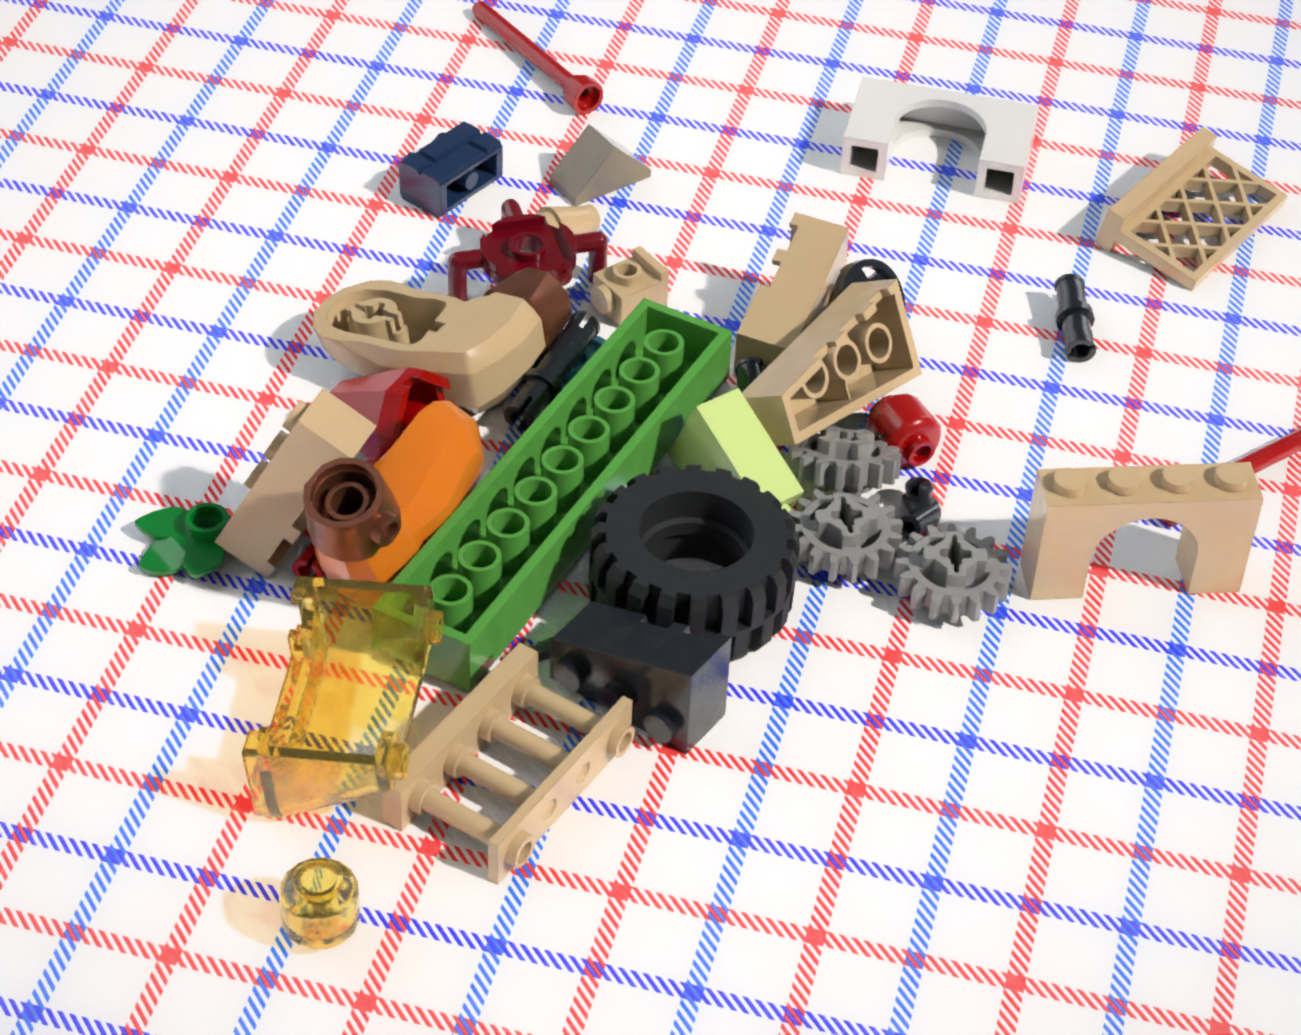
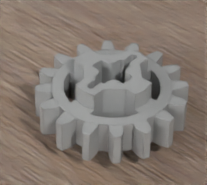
M828 426L821 430L820 434L816 433L796 445H789L787 465L793 474H798V480H814V487L821 491H832L834 486L835 490L851 493L855 489L864 494L868 492V486L882 489V484H895V479L900 477L902 454L899 453L900 448L897 446H887V442L883 440L875 441V434L871 431Z
M833 486L831 495H825L819 489L813 490L812 501L799 498L796 511H790L789 513L796 525L795 532L798 534L800 541L798 563L809 561L808 573L811 575L818 573L820 570L827 571L828 581L834 582L839 574L846 575L850 583H856L857 576L860 573H864L872 580L876 579L878 567L886 570L892 568L893 559L897 557L898 547L902 544L903 522L901 519L894 518L896 508L893 505L880 507L881 496L877 493L869 498L861 497L862 492L855 489L851 493H843L842 490H835Z
M954 523L948 524L946 532H939L933 525H928L926 537L912 532L909 534L908 544L899 545L897 559H895L893 581L898 582L897 594L899 597L911 596L909 608L912 610L920 609L923 606L929 608V619L934 620L940 613L948 614V619L951 623L956 624L959 615L966 614L970 620L976 622L979 621L980 609L993 615L997 611L998 602H1006L1013 566L1006 563L1007 550H993L995 538L992 536L985 537L982 540L976 538V528L970 527L964 534L957 532Z

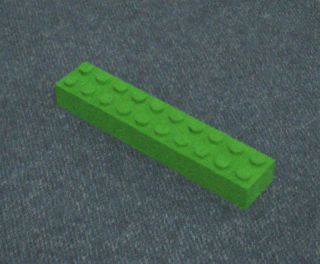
M643 298L372 603L374 650L471 692L590 547L594 517L599 507L606 502V498L621 485L627 488V482L633 477L642 473L648 476L669 451L695 407L709 401L729 378L732 331Z

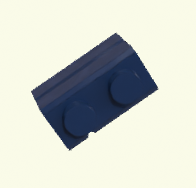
M465 121L448 132L439 133L431 143L416 153H408L399 163V186L402 199L416 207L422 206L423 211L439 219L503 175V145L499 139L486 132L481 134L480 129Z

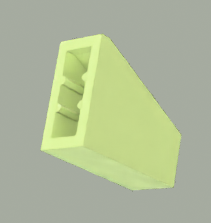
M739 388L696 406L667 453L671 461L680 470H684L686 465H702L701 470L715 472L716 467L729 470L732 473V477L740 480L745 476L757 482L762 493L766 491L771 492L782 504V509L785 508L788 513L792 511V507L804 492Z

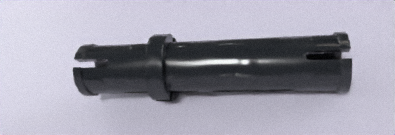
M574 312L570 321L538 366L527 371L521 381V390L504 410L503 416L511 427L514 426L518 418L523 414L524 419L519 424L517 430L525 432L539 417L545 406L549 405L561 392L562 382L592 339L600 332V324L593 315H591L584 327L581 328L580 324L586 317L587 312Z

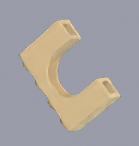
M1251 462L1037 469L1020 559L1029 599L1083 598L1090 560L1097 545L1117 528L1145 519H1165L1183 525L1175 558L1187 594L1240 592L1264 501Z

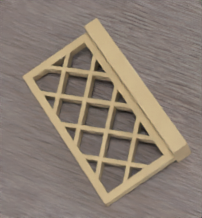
M1202 127L1108 209L1095 243L1108 252H1111L1120 244L1190 291H1193L1285 204L1288 195L1214 149L1213 146L1218 135ZM1212 166L1226 175L1228 179L1210 178L1208 169ZM1185 190L1203 191L1205 200L1187 199ZM1215 192L1233 193L1236 202L1218 201ZM1246 194H1256L1268 203H1249ZM1161 211L1180 212L1182 221L1164 220ZM1192 213L1210 214L1213 223L1195 222ZM1223 215L1241 216L1244 225L1226 224ZM1136 233H1156L1159 243L1147 242L1136 235ZM1168 234L1187 235L1190 244H1172ZM1200 236L1218 237L1221 246L1202 245ZM1176 257L1194 258L1197 269L1194 272L1177 262Z

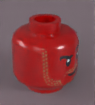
M907 393L888 395L877 401L869 412L865 430L875 434V441L883 440L887 442V446H897L900 448L899 453L902 454L900 468L920 466L928 462L934 455L941 438V426L935 417L917 397Z

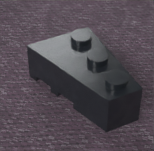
M591 601L551 638L550 678L557 681L563 688L575 691L603 707L606 712L622 696L633 700L632 724L647 732L656 741L666 743L687 754L725 715L732 636L716 633L711 639L690 634L689 625L674 622L669 628L649 624L645 614Z

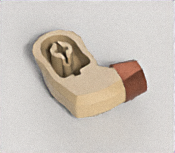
M529 267L518 271L485 292L483 297L468 301H462L440 293L424 292L392 280H370L342 288L327 297L315 310L312 327L324 350L338 363L360 376L406 367L427 370L448 378L451 390L443 389L445 400L454 401L455 405L464 407L474 413H481L503 402L521 383L522 378L533 366L537 358L546 355L551 344L569 322L572 315V305L568 293L557 279L549 272Z

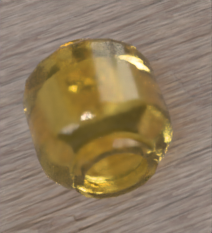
M323 857L310 858L299 862L285 873L279 885L281 924L292 941L299 946L313 950L330 949L343 944L354 935L360 923L359 882L352 869L341 861Z

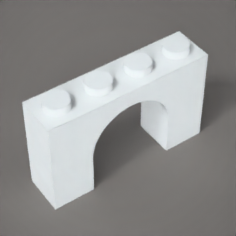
M863 76L843 136L839 174L884 181L892 153L900 144L918 137H943L964 144L978 156L979 164L974 197L1019 204L1033 146L1039 105Z

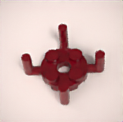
M507 199L501 205V219L492 224V232L486 237L483 233L480 238V249L454 252L448 257V296L467 301V270L482 268L490 278L495 280L496 285L518 271L529 267L549 272L562 286H565L572 279L577 254L588 252V281L593 284V273L607 268L608 238L601 231L574 235L571 229L560 222L559 229L545 224V216L523 214L516 200ZM523 250H531L532 252H529V253H528V252H522V251H523Z

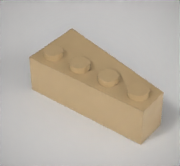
M887 279L851 283L742 392L775 446L796 445L922 374L898 280Z

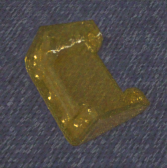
M296 576L290 599L292 605H298L301 624H298L296 629L289 630L287 639L291 658L270 727L260 726L259 731L248 730L241 752L252 803L257 816L285 818L391 792L397 780L404 781L406 779L410 756L409 746L406 743L431 646L440 645L443 636L444 616L442 611L435 610L432 586Z

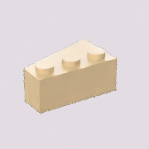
M794 213L789 223L791 228L790 245L787 250L777 248L772 258V264L779 266L769 287L762 284L759 285L736 333L733 372H735V366L738 361L747 357L760 358L763 360V365L766 364L768 367L832 303L836 280L840 270L846 265L849 227L801 213Z
M324 388L321 389L310 405L300 400L282 425L290 433L287 434L281 429L262 455L270 462L268 463L262 458L244 483L250 491L215 540L217 545L267 580L307 526L303 502L305 483L322 464L338 458H355L377 427Z

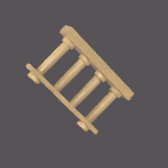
M519 642L381 782L383 822L402 832L418 815H424L428 812L488 845V880L498 885L514 867L519 869L528 861L538 840L614 757L620 758L627 752L635 735V728L632 726L633 700L622 696L604 717L587 710L541 686L540 678H538V651ZM532 706L586 734V736L571 752H568L509 720L521 707L527 708ZM497 740L552 769L553 772L536 789L475 755L488 742L493 743ZM464 776L516 804L519 808L501 826L444 795L441 791L453 778L458 779Z

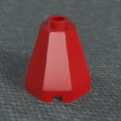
M406 367L342 380L330 393L377 426L359 451L369 458L371 456L382 457L392 447L418 412L433 401H448L445 400L443 389L451 390L446 377L427 370Z

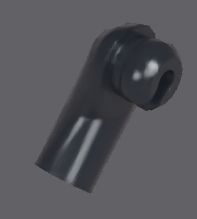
M912 477L905 483L906 493L901 496V504L905 515L900 518L903 522L901 534L903 539L909 540V534L912 532L923 535L926 533L928 525L935 527L939 523L941 508L938 501L932 496L934 486L929 479Z

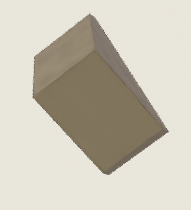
M588 124L551 173L550 184L574 206H578L651 177V169L625 146Z

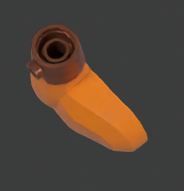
M449 400L433 401L418 412L392 447L374 465L356 457L338 458L322 464L305 483L303 502L307 529L312 544L315 547L319 564L332 585L373 606L372 603L475 489L484 464V453L479 426L474 418Z

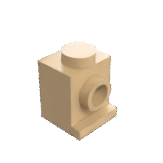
M643 247L633 248L632 257L593 273V288L590 293L592 304L600 314L607 316L617 326L626 319L643 298L667 306L669 270Z

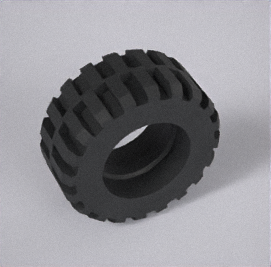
M686 465L684 470H673L672 466L658 468L654 475L651 476L642 473L633 477L627 482V488L621 485L606 498V502L599 507L594 517V524L591 529L588 573L590 602L594 601L645 614L649 624L669 628L674 622L689 625L690 634L711 639L716 633L732 636L730 662L745 657L748 654L749 648L755 652L770 642L772 635L774 636L781 631L787 622L788 612L792 609L800 552L799 536L795 532L796 525L785 508L782 509L780 501L769 491L762 493L757 482L745 476L742 480L732 477L731 471L717 467L716 471L713 472L701 470L702 465ZM676 558H696L710 561L723 568L711 571H690L673 567L663 561Z

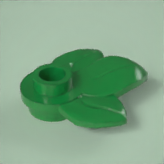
M201 503L189 510L180 507H168L139 517L134 522L135 527L154 541L140 559L139 569L156 576L172 575L184 569L189 576L195 579L210 574L222 564L225 558L224 549L217 545L215 540L231 519V516L219 504Z

